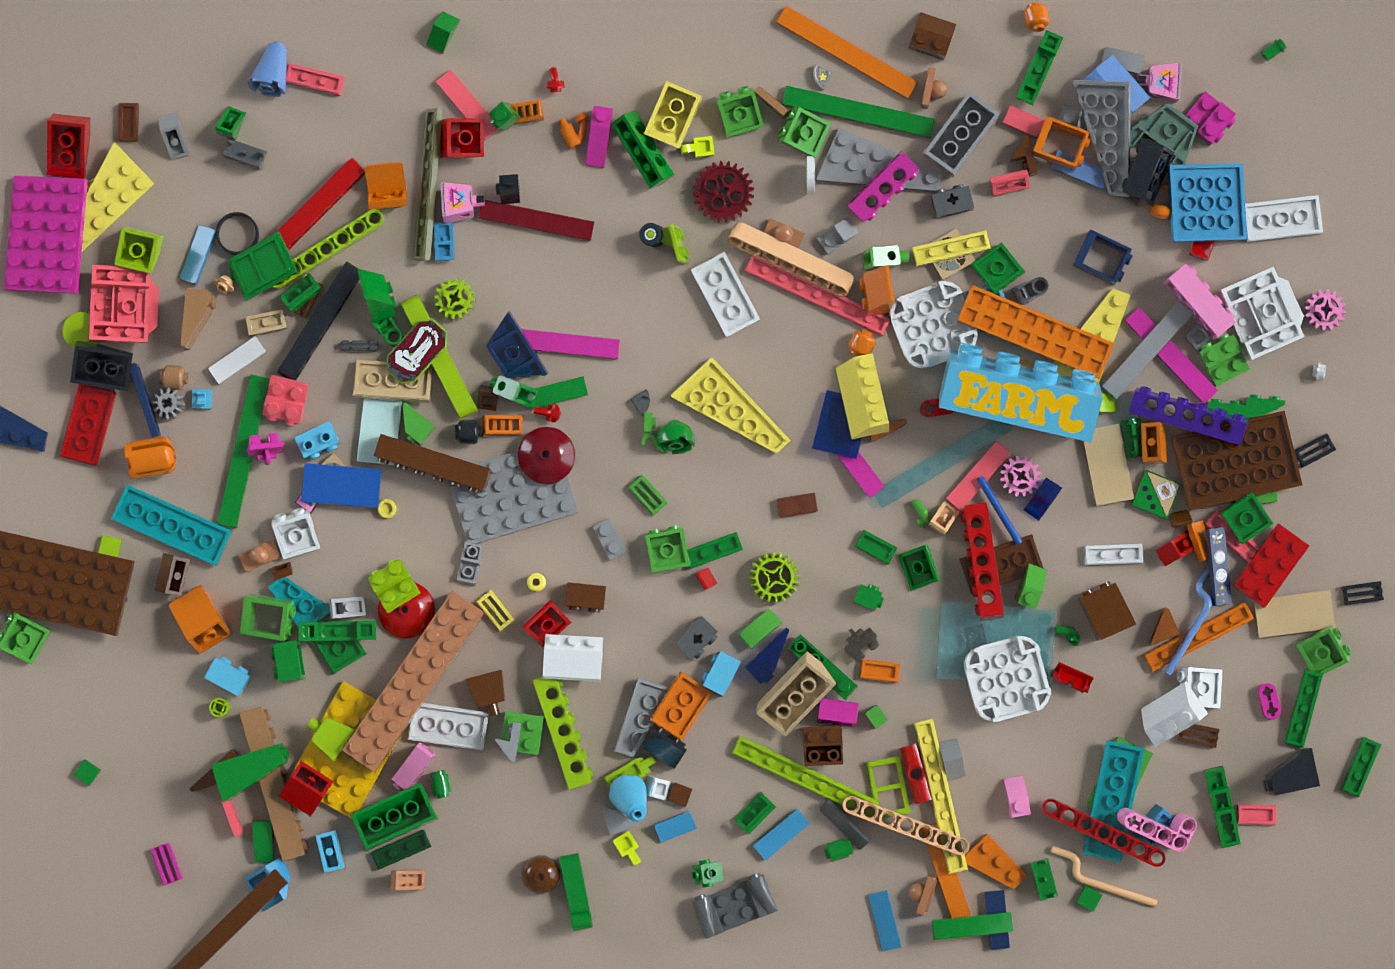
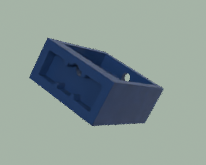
M1090 229L1072 266L1115 285L1116 282H1121L1125 273L1122 269L1125 264L1129 265L1133 257L1130 254L1132 249ZM1094 240L1124 253L1113 277L1083 264Z

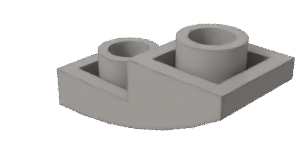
M464 543L457 582L476 586L484 545Z

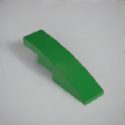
M1222 765L1204 769L1221 847L1226 848L1239 845L1241 842L1237 821L1232 806L1230 790L1227 786L1224 767Z
M1011 912L932 920L933 940L1013 932Z

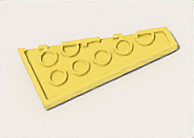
M115 142L86 195L82 252L154 185V182Z

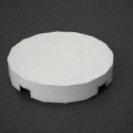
M813 156L806 157L807 194L815 193V159Z

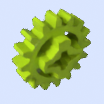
M455 278L454 282L447 279L448 284L445 285L442 282L441 286L443 288L436 289L439 295L434 296V299L439 300V302L435 303V306H441L439 313L445 312V318L452 315V319L455 320L458 315L460 319H463V313L469 315L468 309H474L471 302H476V299L471 298V296L475 292L469 291L472 286L470 284L465 286V280L458 283V278ZM457 286L455 290L447 291L448 288ZM464 290L467 293L468 301L463 299L462 294ZM458 294L459 302L455 301L452 304L451 296L455 297ZM442 297L447 299L448 304L446 308L443 305ZM457 307H463V309L459 311H454Z

